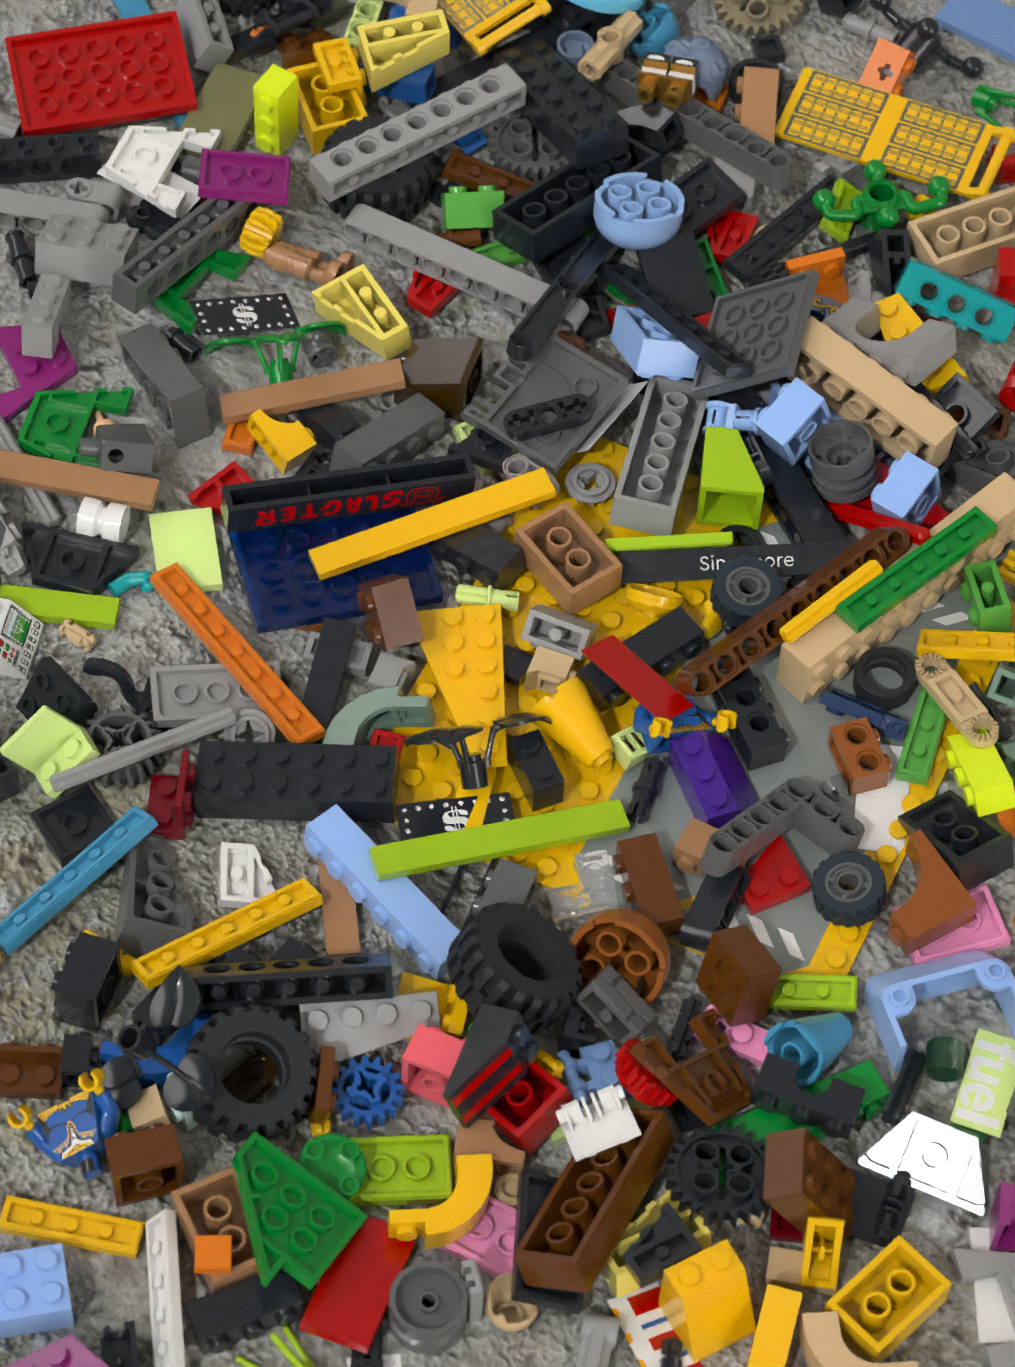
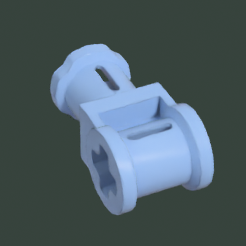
M723 401L706 402L705 408L708 410L706 425L701 430L704 436L706 426L738 429L739 433L752 431L755 435H760L755 423L763 409L762 407H757L755 410H742L737 404Z

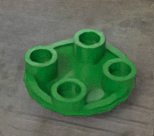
M335 1133L319 1135L305 1144L298 1158V1164L347 1200L357 1194L365 1181L367 1172L365 1155L358 1143L345 1135Z

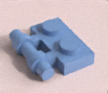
M612 1040L579 1048L580 1059L578 1060L571 1058L567 1050H562L556 1055L557 1059L565 1066V1069L561 1072L562 1078L566 1079L567 1089L573 1100L577 1099L580 1108H583L580 1097H584L587 1106L590 1105L591 1092L600 1101L596 1091L606 1088L611 1084L614 1087L621 1085L626 1100L634 1098L617 1078L615 1072L616 1065L614 1064V1061L617 1059L614 1056L617 1050ZM588 1075L590 1081L585 1082L580 1079V1076Z

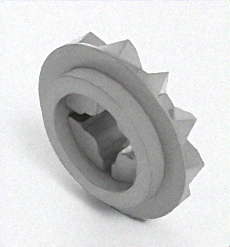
M582 463L576 465L568 472L565 488H567L569 497L575 498L578 505L584 502L592 507L594 503L600 502L604 504L608 497H612L615 479L610 470L600 464ZM596 479L595 487H591L586 491L585 484L588 485Z
M243 709L236 712V724L223 730V740L225 742H247L246 739L235 738V735L245 731L246 721L249 720V725H251L253 731L263 732V735L253 738L252 742H275V728L272 721L266 714L255 709Z

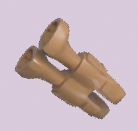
M277 241L263 254L264 262L272 270L291 274L307 282L311 280L321 286L353 270L356 259L355 253L344 251L337 260H333L331 263L322 261V252L285 241Z

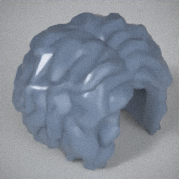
M697 35L694 38H691V36L680 37L679 40L674 39L665 45L663 54L671 55V61L674 56L699 60V87L706 91L710 100L715 101L718 95H721L724 83L729 78L728 73L731 71L728 56L718 48V43L708 37Z

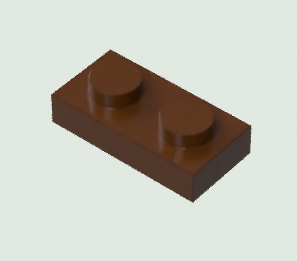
M322 1045L315 1060L314 1067L319 1068L318 1079L313 1085L316 1091L313 1099L310 1101L308 1123L322 1125L327 1114L334 1112L337 1094L331 1092L332 1082L337 1081L340 1062L335 1061L336 1047Z

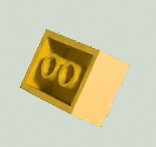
M317 62L286 69L298 76L299 123L313 155L321 153L324 142L330 135H333V131L341 125L345 127L348 121L353 119L359 121L364 116H367L356 88L334 93L328 92Z
M899 1235L826 1302L824 1312L838 1311L843 1341L863 1360L871 1363H881L947 1300L952 1283Z

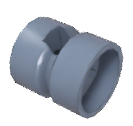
M567 31L560 35L557 40V52L584 78L582 73L578 71V63L593 47L594 41L590 35L583 31Z

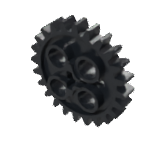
M722 1123L720 1131H715L713 1126H707L706 1133H702L700 1129L695 1127L693 1137L685 1133L682 1134L681 1144L674 1142L672 1153L667 1154L664 1177L666 1178L665 1190H671L670 1201H679V1212L690 1209V1220H694L699 1215L703 1216L704 1226H707L711 1219L716 1220L718 1229L722 1228L724 1221H729L730 1225L736 1228L737 1219L739 1218L748 1225L750 1224L751 1214L761 1218L763 1208L770 1209L771 1207L763 1200L766 1150L763 1151V1139L752 1142L753 1132L751 1131L745 1136L739 1135L740 1126H736L732 1132H727L725 1123ZM719 1151L725 1152L724 1200L718 1199Z

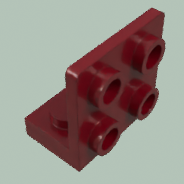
M188 750L182 751L179 776L152 774L147 813L155 818L158 826L150 833L162 835L164 839L185 840L186 828H192L193 808H191L196 763L190 762V751Z

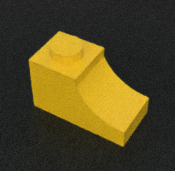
M261 409L250 414L246 427L283 475L305 462L315 450L317 443L313 432L307 427L304 428L299 420L294 423L279 422L267 416Z

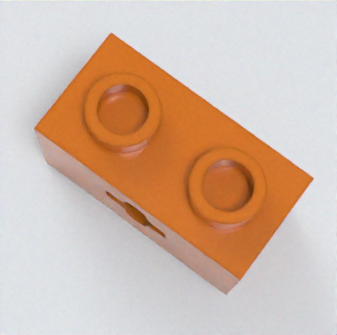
M879 37L859 83L902 96L904 91L902 84L906 75L910 76L916 66L914 58L917 53ZM886 68L893 72L892 77H887L884 74Z

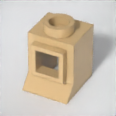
M538 646L526 672L525 691L537 688L550 694L556 693L558 691L556 689L557 686L578 676V671L574 670L575 657Z

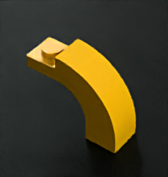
M492 1154L456 1155V1188L453 1194L445 1202L432 1208L389 1210L388 1238L411 1241L417 1237H424L425 1250L452 1244L467 1235L478 1224L489 1202L493 1176Z

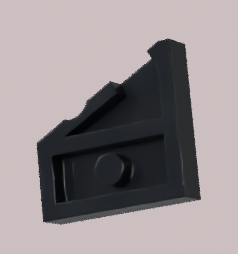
M669 1202L661 1207V1215L652 1226L648 1224L640 1233L638 1241L631 1244L622 1255L624 1266L641 1289L662 1279L665 1269L703 1251L702 1246Z

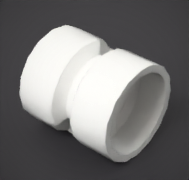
M86 496L79 508L76 533L97 538L101 535L102 539L123 543L130 523V506L111 502L106 507L104 501Z

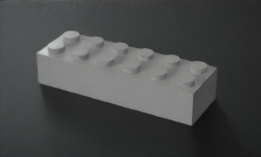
M654 375L653 378L649 379L613 497L609 524L658 536L672 534L706 415L705 405L709 400V397L695 400L690 395L693 382L687 380L675 381L659 375Z

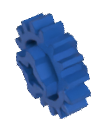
M366 1055L362 1056V1063L358 1064L353 1058H350L349 1068L346 1069L340 1066L337 1081L332 1082L331 1092L337 1094L334 1113L341 1111V1121L343 1123L351 1118L353 1120V1128L357 1129L361 1122L365 1123L367 1130H371L372 1122L376 1121L381 1127H384L385 1117L395 1119L396 1108L403 1107L402 1096H404L405 1087L403 1084H400V1072L392 1074L393 1064L390 1062L384 1067L381 1066V1057L378 1056L373 1063L368 1062ZM350 1081H352L353 1084L347 1087L346 1092L344 1093L345 1087ZM390 1092L387 1101L382 1105L381 1100L387 1098V1093Z

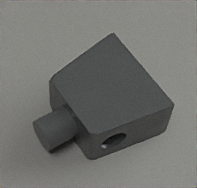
M145 424L96 426L95 438H79V456L95 457L99 468L102 470L152 474L154 443Z

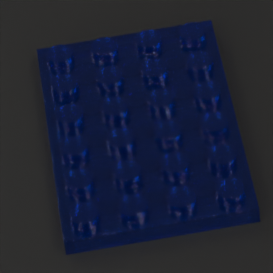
M410 508L228 534L257 634L323 623L324 617L342 620L365 616V612L360 611L357 605L355 595L359 592L357 584L391 574L408 577L415 607L442 603L443 592L427 543L321 581L309 558L308 550L416 512V509Z

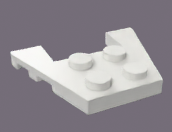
M128 126L105 165L106 175L176 218L187 200L186 191L163 185L162 183L182 149L201 153L202 149L216 150L222 139L221 130L210 129V133H198L196 128H184L183 132L167 131V127Z

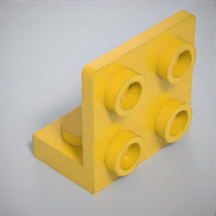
M347 37L314 43L313 53L328 92L334 93L356 88L363 106L367 105L366 94L363 86L367 85L365 71L363 68H358L357 51L355 47H350Z
M403 972L397 994L437 991L440 1015L439 1028L450 1036L457 1039L461 1038L468 1009L466 1008V1002L463 999L460 1000L456 995V986Z

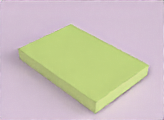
M211 507L149 514L156 572L177 562L203 592L223 590Z

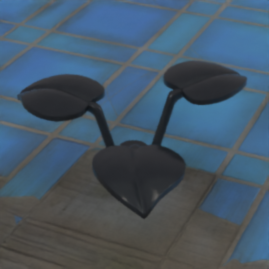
M515 713L492 720L484 758H481L480 752L468 753L465 740L466 737L483 731V726L461 725L427 730L406 738L405 746L438 742L448 749H452L457 761V767L460 770L462 789H479L488 786L486 767L492 766L491 754L495 735L498 731L534 721H543L552 724L549 717L533 713ZM457 742H460L462 755L460 754L459 749L457 747Z
M181 965L174 968L166 977L151 1002L149 1017L151 1023L155 1026L142 1024L139 1028L136 1025L130 1024L123 1027L117 1036V1046L122 1050L124 1056L112 1058L101 1068L105 1073V1080L102 1086L108 1087L120 1112L132 1108L142 1094V1085L138 1080L142 1076V1071L136 1059L146 1060L153 1058L173 1072L164 1083L163 1096L167 1105L176 1111L189 1112L203 1107L211 1100L214 1094L216 1074L209 1060L202 1055L189 1053L182 1058L177 1067L156 1053V1040L150 1034L168 1032L172 1025L177 1028H183L194 1020L200 1010L202 1002L200 990L186 969Z

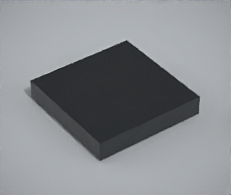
M88 784L29 813L30 820L61 868L65 867L114 824Z

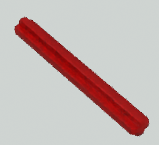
M824 498L822 499L823 504L826 508L830 509L834 519L869 530H874L878 527H901L908 533L910 543L919 546L932 538L930 529L849 503L838 504L829 502Z

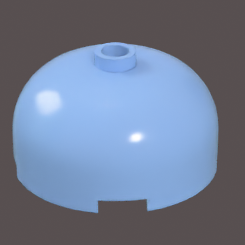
M640 172L615 174L604 179L603 185L598 190H595L594 221L600 233L614 245L634 251L650 249L666 243L676 235L682 223L685 200L681 190L668 180L661 183L647 179V173Z

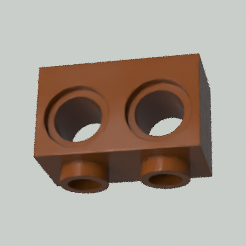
M867 717L830 726L827 746L839 773L843 774L847 782L850 797L887 787L889 774L892 773V763L888 754H883L880 748L878 731L875 727L871 728Z

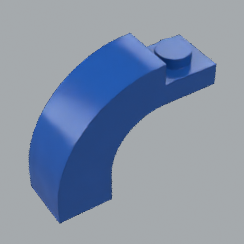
M199 1011L194 1020L189 1025L180 1028L172 1040L157 1047L156 1053L178 1067L186 1054L185 1049L204 1023L206 1024L214 1015ZM103 1041L100 1050L102 1067L112 1058L124 1056L117 1043ZM153 1058L146 1060L136 1059L142 1071V1076L138 1078L142 1085V1090L155 1084L158 1089H163L167 1074L172 1071Z

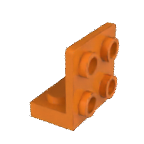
M842 247L786 260L784 270H789V276L810 269H815L820 274L815 295L827 296L841 303V305L849 301L848 285L843 277L846 255Z

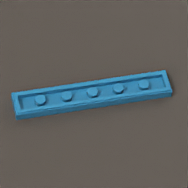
M136 806L130 809L0 922V950L7 955L14 952L158 826L155 818Z

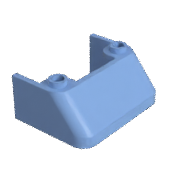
M973 949L870 977L865 984L863 996L893 1071L901 1070L907 1048V1043L897 1018L909 1015L918 1001L981 985L984 989L994 992L1015 1040V978L1010 967L1004 961L984 951Z

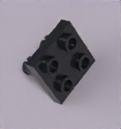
M51 656L41 658L16 705V708L27 720L44 705L76 724L81 719L94 718L95 712H98V706L95 702H92L93 699Z

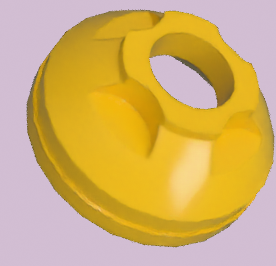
M628 583L625 595L629 604L634 608L635 614L655 620L662 618L681 606L684 596L677 592L640 583Z

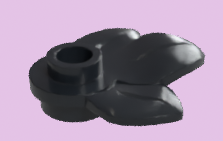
M145 199L140 201L139 206L130 207L126 213L127 225L132 228H138L139 233H146L153 240L158 239L182 220L179 217L174 218Z

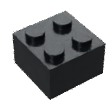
M80 931L75 943L70 942L67 947L64 959L66 963L63 970H58L53 978L51 989L55 992L54 1007H57L60 1022L98 1033L122 978L119 943Z

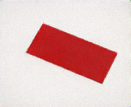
M613 634L581 650L585 656L655 717H663L670 720L694 706Z

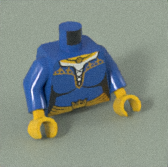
M683 695L694 706L670 720L663 717H655L639 704L634 712L633 729L635 732L642 734L649 754L669 752L671 739L700 730L710 733L712 729L724 732L727 728H736L737 713L732 710H720L718 713L705 712L694 703L690 696Z
M95 1068L91 1071L94 1082L89 1078L87 1072H83L78 1078V1083L84 1091L36 1115V1122L31 1120L32 1110L27 1105H20L18 1107L19 1112L24 1116V1120H19L12 1112L7 1116V1121L11 1127L16 1129L24 1127L26 1129L25 1135L41 1152L55 1163L72 1168L80 1167L84 1179H92L103 1173L99 1157L106 1154L104 1139L111 1138V1136L117 1133L121 1115L120 1109L108 1087L102 1086L105 1080V1073L100 1068Z

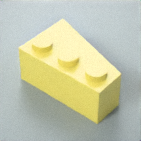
M443 9L357 26L358 49L372 93L450 53V31Z
M364 264L311 292L316 312L328 321L343 322L346 326L347 334L386 361L402 353L405 349L410 348L412 340L408 325Z
M668 1190L656 1202L652 1200L645 1207L646 1211L633 1223L631 1221L628 1223L600 1272L617 1299L640 1289L637 1282L624 1266L622 1255L631 1244L638 1241L640 1233L648 1224L652 1226L661 1215L660 1209L664 1204L670 1203L703 1250L711 1247V1231L707 1226L703 1225L701 1216L699 1215L694 1220H690V1209L679 1212V1201H670L671 1190Z

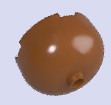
M611 908L592 915L579 927L569 942L570 945H574L578 952L576 959L581 961L582 985L579 991L597 973L610 964L629 983V986L634 991L644 979L643 988L638 995L648 1005L658 995L669 975L671 953L665 935L654 921L644 914L631 909Z

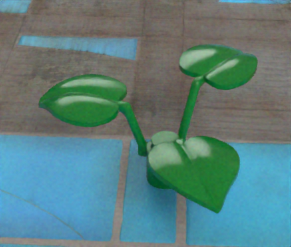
M321 321L295 327L294 332L280 335L266 334L256 338H220L207 344L204 349V356L213 350L228 345L241 344L252 346L263 366L264 375H269V385L294 380L293 373H296V360L300 341L308 338L306 333L315 330H325L341 334L345 337L346 326L341 321ZM290 341H294L289 364L288 358H283L282 343L287 345ZM276 343L277 359L270 360L271 366H268L259 344Z

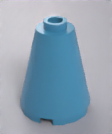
M837 1012L785 1020L769 1029L764 1039V1046L767 1045L768 1053L800 1064L796 1084L801 1086L800 1088H804L815 1083L852 1039L853 1029L849 1020Z

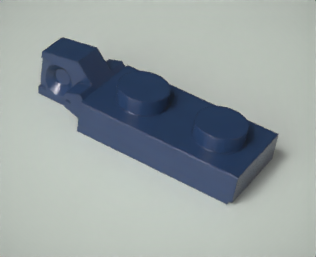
M833 687L825 690L819 700V703L826 705V710L838 716L848 714L856 719L867 717L871 728H874V726L879 727L883 730L885 737L901 741L910 723L909 720L889 713V710Z

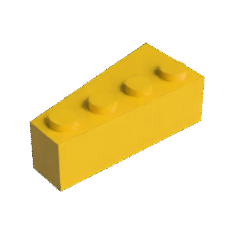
M899 293L875 302V304H878L879 327L885 341L903 338L923 324V321ZM953 357L949 358L922 381L933 396L956 372L970 384L967 374Z

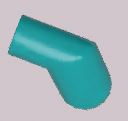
M148 570L126 572L108 583L107 587L114 597H118L137 585L140 586L143 593L154 589L150 583V575L153 573Z

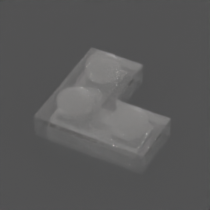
M607 849L575 854L574 863L579 884L548 889L551 913L556 924L584 920L600 911L620 908Z

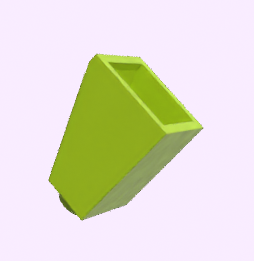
M706 426L701 460L696 524L724 527L742 525L758 530L764 486L738 429Z

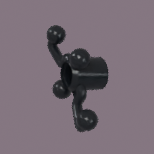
M869 0L874 10L880 11L897 30L904 31V34L896 44L917 53L914 58L916 66L912 73L919 75L935 54L942 63L962 72L969 79H975L982 75L984 64L980 58L970 56L962 60L950 54L942 45V38L938 33L939 25L935 19L925 17L911 23L907 19L901 18L890 6L892 0Z

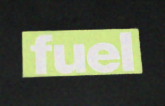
M978 1028L950 1122L1000 1138L1007 1116L1006 1110L1015 1088L1014 1039Z

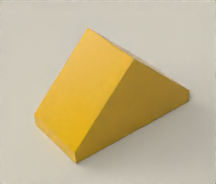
M808 1215L803 1235L800 1285L836 1289L844 1219Z

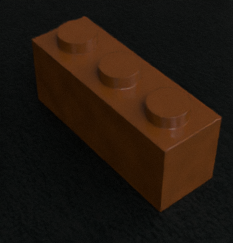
M656 833L617 841L616 855H612V865L615 874H621L624 882L621 883V891L625 903L630 902L634 911L640 912L654 921L665 937L679 935L684 921V914Z

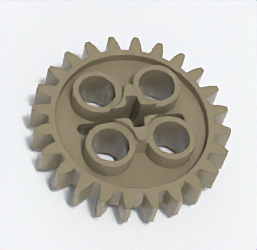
M715 0L714 7L718 13V19H724V27L732 26L733 34H737L742 30L743 37L746 39L750 33H754V38H758L760 33L770 36L771 31L781 35L780 27L782 26L788 30L791 29L790 20L798 21V13L803 12V3L806 0ZM755 13H763V14L757 15V16H756V15H753V14H755Z

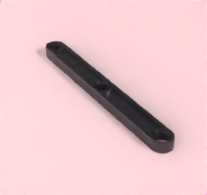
M596 228L511 333L506 348L507 355L517 361L531 360L598 276L601 266L606 265L620 247L609 242Z

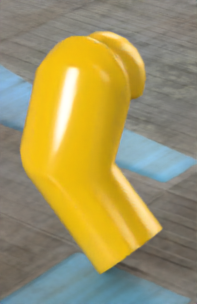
M710 600L703 603L705 618L702 620V623H697L704 631V639L707 638L708 640L715 637L721 631L723 625L717 612H714L713 604Z

